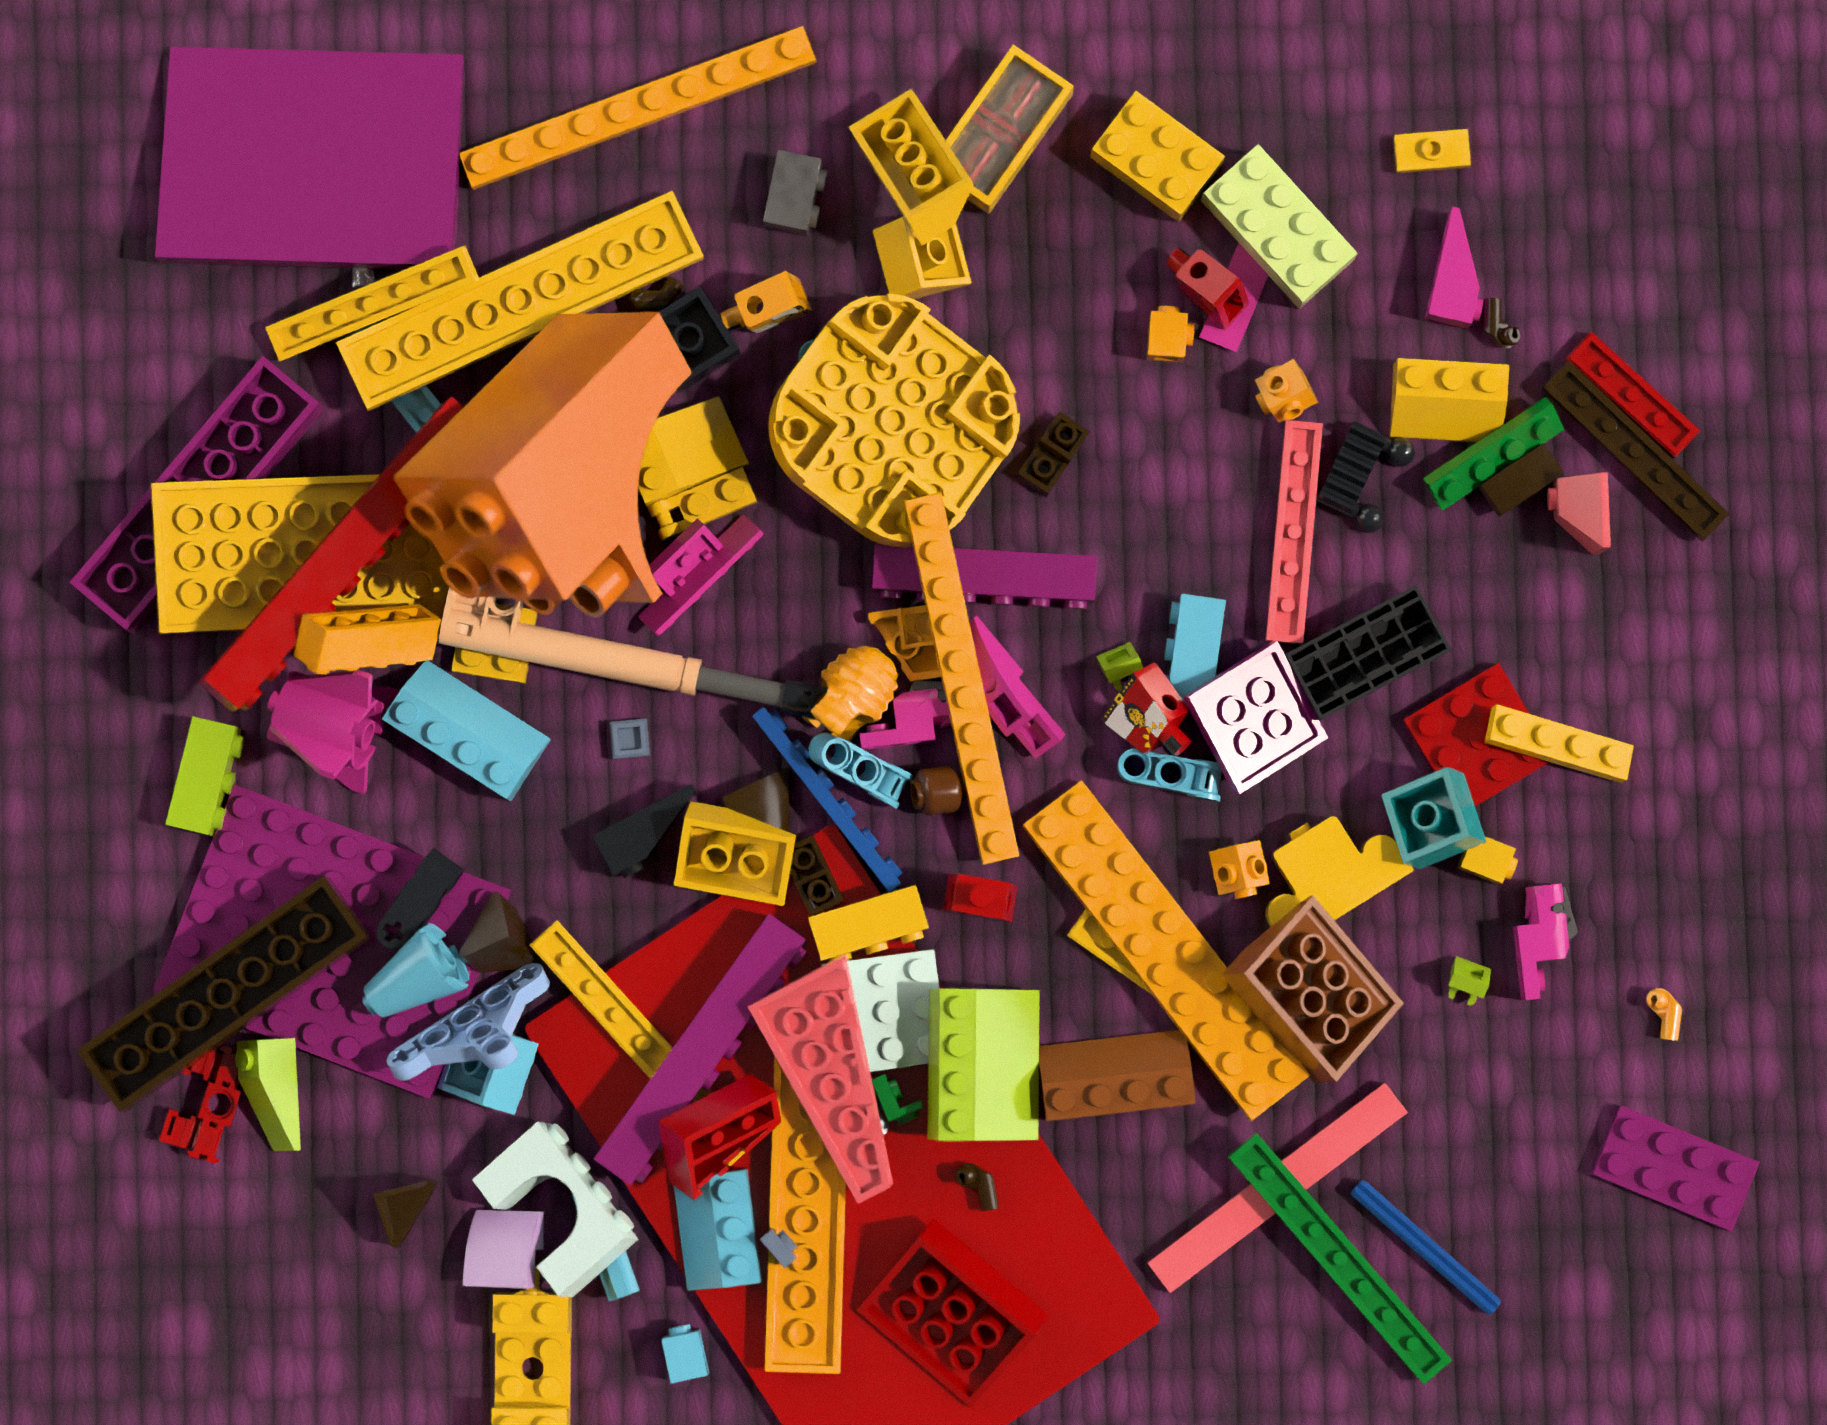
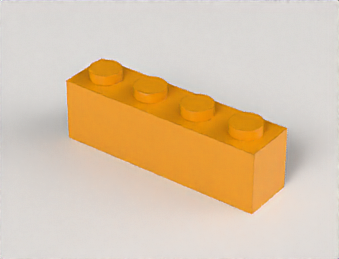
M420 604L305 614L302 617L294 657L306 664L308 670L317 674H328L331 670L341 669L355 671L360 667L370 666L386 668L389 664L399 663L414 665L418 661L433 660L442 619Z

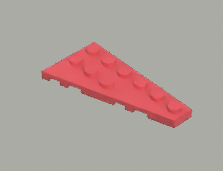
M846 954L752 1003L748 1006V1009L859 1204L890 1188L893 1185L847 958Z

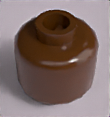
M949 765L921 769L916 774L915 780L910 782V796L915 809H920L927 816L956 812L961 806L962 798L967 796L963 776H958L954 768Z

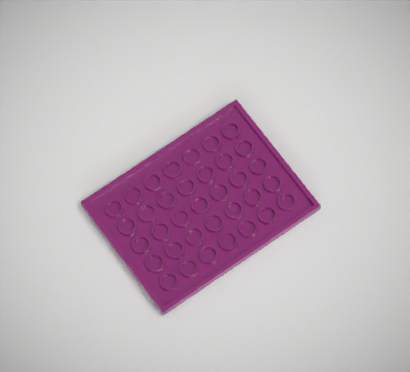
M234 784L225 806L226 814L222 830L216 829L153 993L157 994L322 876H328L367 929L372 939L246 1028L272 1039L295 1038V1046L298 1049L431 1099L444 1064L431 1066L417 1076L402 1081L395 1079L387 1064V1057L397 1047L470 1000L480 972L475 971L465 962L470 980L465 982L468 984L467 988L385 1018L378 1014H371L362 1000V996L365 995L364 986L399 951L387 948L379 942L376 935L377 926L392 906L401 889L414 876L425 857ZM464 872L453 889L442 899L439 908L426 924H434L447 935L441 939L448 948L455 945L460 952L493 891L500 893L505 899L509 900L512 890ZM401 923L397 927L388 926L386 931L390 933L389 942L394 938L398 940L403 938L404 935L400 932Z

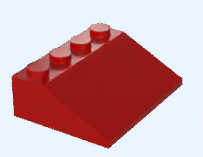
M935 1219L929 1223L856 1310L969 1407H972L1019 1355L1048 1318L1044 1311Z

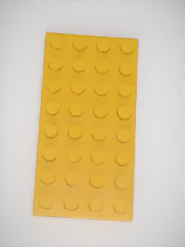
M380 474L151 483L159 634L244 630ZM410 523L397 539H394L392 542L387 539L382 544L386 552L368 570L362 567L357 573L362 579L355 588L343 598L338 595L332 602L337 606L334 612L420 604L442 619L449 589L441 574V566L445 562L431 539L418 532Z

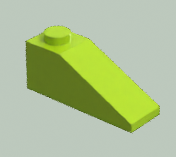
M295 1038L238 1041L235 1057L238 1079L273 1151L301 1150Z

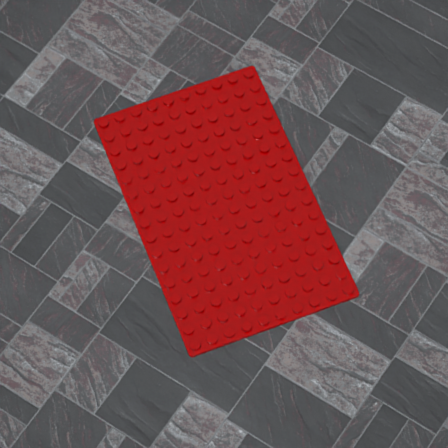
M828 825L813 835L845 900L818 914L881 896V893L835 825ZM790 874L784 906L722 895L605 973L673 1048L768 914H771L806 939L802 947L807 952L795 969L789 965L780 976V978L786 981L782 987L830 961L829 959L821 961L808 918L811 916ZM900 937L887 941L888 949L867 955L864 948L851 952L852 960L916 952L918 949L913 942L902 944ZM572 994L529 1022L525 1027V1031L531 1041L539 1044L538 1052L602 1148L651 1079L578 998ZM757 1023L751 1030L745 1026L737 1037L742 1042L730 1060L723 1057L715 1068L720 1074L709 1088L713 1093L749 1074L754 1075L774 1089L775 1055ZM928 1064L870 1072L871 1079L884 1074L888 1081L895 1078L903 1097L902 1100L897 1101L899 1108L921 1100L923 1107L916 1110L918 1118L901 1125L897 1124L896 1119L888 1122L883 1108L881 1110L883 1120L889 1125L888 1131L883 1137L893 1185L890 1188L858 1204L846 1183L840 1374L765 1372L769 1249L760 1239L769 1232L772 1131L748 1153H744L730 1167L728 1166V1171L748 1169L762 1281L760 1283L733 1287L694 1290L782 1425H1007L1155 1327L1160 1321L1158 1313L1039 1133L1038 1140L938 1141L928 1139ZM873 1086L876 1101L880 1102V1100H879V1098H878V1096H877V1093H876V1091H875V1088H874V1086ZM657 1149L649 1160L655 1166L642 1184L637 1180L631 1186L625 1181L623 1182L685 1275L674 1185L669 1182L664 1153ZM964 1163H974L990 1172L994 1178L999 1208L981 1211L978 1193L956 1182V1169ZM933 1219L1048 1315V1318L1034 1338L972 1407H969L856 1311Z

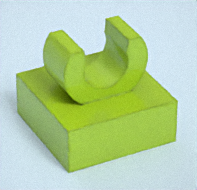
M1131 642L1096 656L1108 682L1113 683L1117 691H1121L1123 688L1120 683L1121 678L1132 675L1143 668L1141 660Z
M1456 956L1450 972L1448 984L1450 986L1449 998L1454 999L1458 990L1469 993L1467 1005L1470 1006L1476 1002L1477 997L1484 998L1489 987L1491 969Z

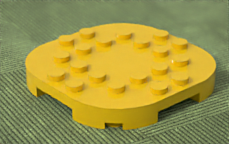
M888 293L883 296H865L849 303L824 326L775 395L769 415V437L772 450L780 467L797 486L866 538L886 546L906 548L913 547L903 500L938 492L942 493L949 530L954 528L964 518L965 512L1002 460L1012 450L1019 431L1020 413L1017 414L1014 385L997 360L990 354L985 358L928 314L931 309L923 303L903 295Z

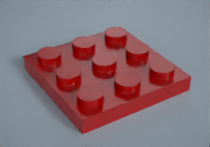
M1499 663L1402 720L1433 773L1446 767L1464 773L1475 806L1549 763L1545 760L1485 743L1491 708L1493 706L1501 705L1530 714Z

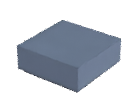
M647 719L610 722L614 760L651 756Z

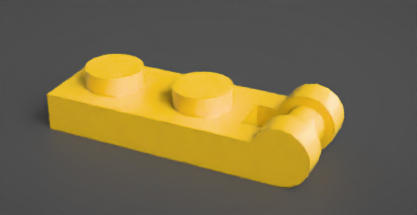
M741 467L670 498L655 502L647 508L651 517H656L659 524L658 534L661 541H666L681 535L697 518L705 525L757 503V500L744 469ZM680 508L684 520L674 523L670 511Z

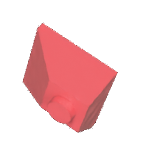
M1608 472L1557 478L1553 482V488L1547 489L1548 510H1554V520L1592 555H1600L1611 547Z

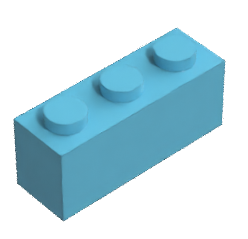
M1181 594L1179 602H1172L1169 624H1175L1176 627L1174 639L1167 638L1164 660L1171 661L1169 676H1165L1183 700V696L1216 675L1226 600Z

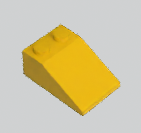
M719 396L656 419L645 445L638 480V488L647 507L749 464Z
M690 801L684 817L674 886L784 906L796 835L729 808Z

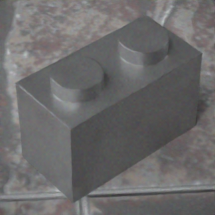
M778 150L763 219L764 228L806 237L808 236L809 227L816 228L820 206L814 205L817 191L824 192L828 173L827 170H822L821 158Z

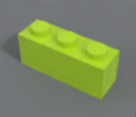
M192 717L165 825L214 836L216 829L222 830L226 809L222 808L225 793L231 794L236 773L231 772L234 757L240 758L244 747L245 737L240 736V728Z

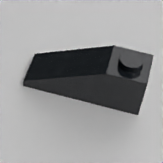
M693 784L674 792L593 835L614 876L622 874L624 879L644 869L641 863L650 858L697 793Z

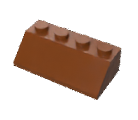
M1180 1030L1039 1046V1068L1046 1121L1196 1104L1187 1039Z

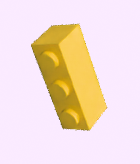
M916 885L808 917L821 961L829 959L830 962L846 954L847 961L852 960L851 952L864 948L867 955L888 949L887 941L900 937L902 944L924 938L922 931L929 929Z

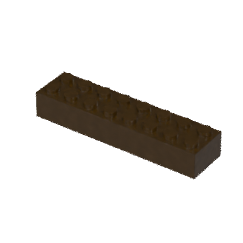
M322 876L76 1051L119 1112L128 1111L372 939V937L331 878Z

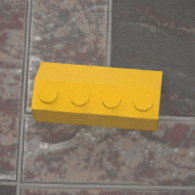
M912 88L849 126L863 154L921 245L926 244L954 227L974 184Z

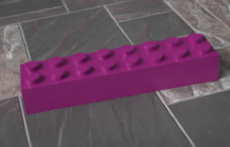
M262 356L154 483L266 479L325 408L268 359ZM151 487L69 582L120 626L133 634L157 607Z

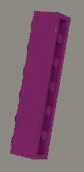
M875 544L872 590L873 592H880L881 599L900 600L902 599V593L917 594L916 600L925 601L913 547L901 548ZM953 548L965 604L976 603L977 597L991 598L990 604L1011 606L1014 599L1028 600L1027 606L1048 608L1051 601L1065 602L1064 608L1085 610L1087 609V604H1094L1097 556Z

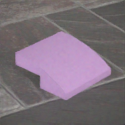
M476 1210L466 1245L463 1286L535 1288V1250L543 1249L544 1212Z

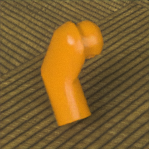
M1656 988L1649 991L1646 1003L1662 1019L1660 1038L1678 1041L1682 1015L1681 1005L1665 989Z

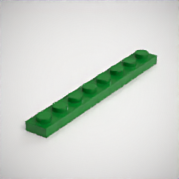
M1253 1133L1227 1156L1421 1383L1426 1384L1452 1361L1258 1133Z

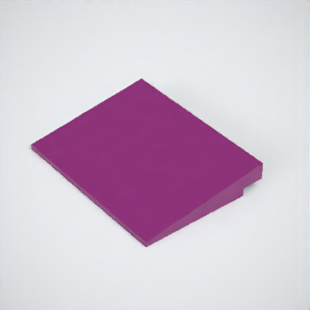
M170 47L155 258L160 263L408 269L454 250L458 223L459 153L461 144L464 56L456 54Z

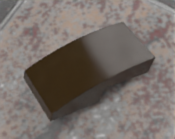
M1059 411L1041 437L1036 448L1018 472L1016 478L1047 498L1090 431Z
M1543 443L1481 484L1479 489L1498 517H1501L1565 473Z
M811 835L795 843L790 874L810 916L812 917L845 901L814 836Z

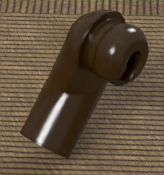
M670 276L659 291L634 290L630 294L629 303L637 312H659L671 305L685 286Z
M1483 299L1484 334L1502 348L1507 349L1518 344L1521 339L1519 329L1517 327L1512 328L1501 319L1502 299Z
M964 1163L956 1169V1182L978 1193L981 1211L999 1208L994 1178L990 1172L974 1163Z

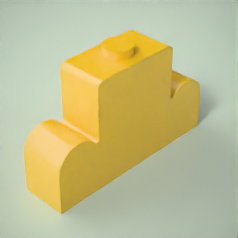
M1331 816L1313 828L1307 822L1289 833L1292 841L1274 851L1271 855L1274 864L1293 892V896L1291 894H1282L1274 897L1267 905L1266 919L1270 927L1273 926L1304 899L1313 895L1333 920H1336L1413 872L1414 869L1412 866L1403 864L1397 842L1387 835H1377L1369 838L1363 843L1359 853L1337 817Z

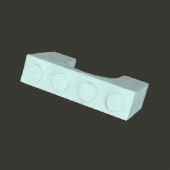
M537 1122L472 1180L494 1209L509 1210L536 1185L547 1179L557 1178L570 1188L577 1203L578 1212L575 1228L569 1238L542 1261L537 1268L558 1296L573 1297L633 1245L638 1238L631 1230L634 1228V1225L630 1218L621 1210L617 1211L610 1202L612 1195L601 1182H595L588 1173L590 1170L588 1162L579 1153H573L566 1142L569 1141V1138L563 1129L557 1124Z

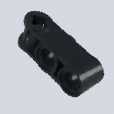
M433 848L423 859L414 876L401 889L392 906L379 922L376 934L379 942L392 950H400L431 919L439 908L442 899L453 889L465 869L436 848ZM401 923L400 932L404 935L401 940L394 938L389 942L390 933L386 931L388 926L397 927Z

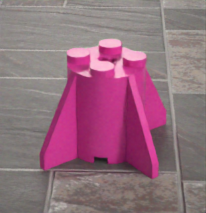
M292 670L281 691L275 690L270 696L268 711L272 712V718L267 731V739L291 748L319 775L333 780L336 778L350 790L365 794L368 783V761L377 747L370 743L374 733L381 735L384 725L382 718L400 691L391 687L372 686V674L361 670L313 675Z

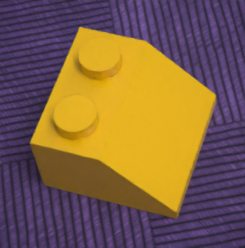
M904 217L873 230L889 294H898L917 299L972 283L956 223L954 227L924 245H921Z

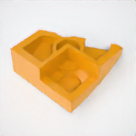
M926 605L868 613L869 621L871 624H875L887 642L885 645L891 654L897 657L901 663L902 670L910 682L941 678Z

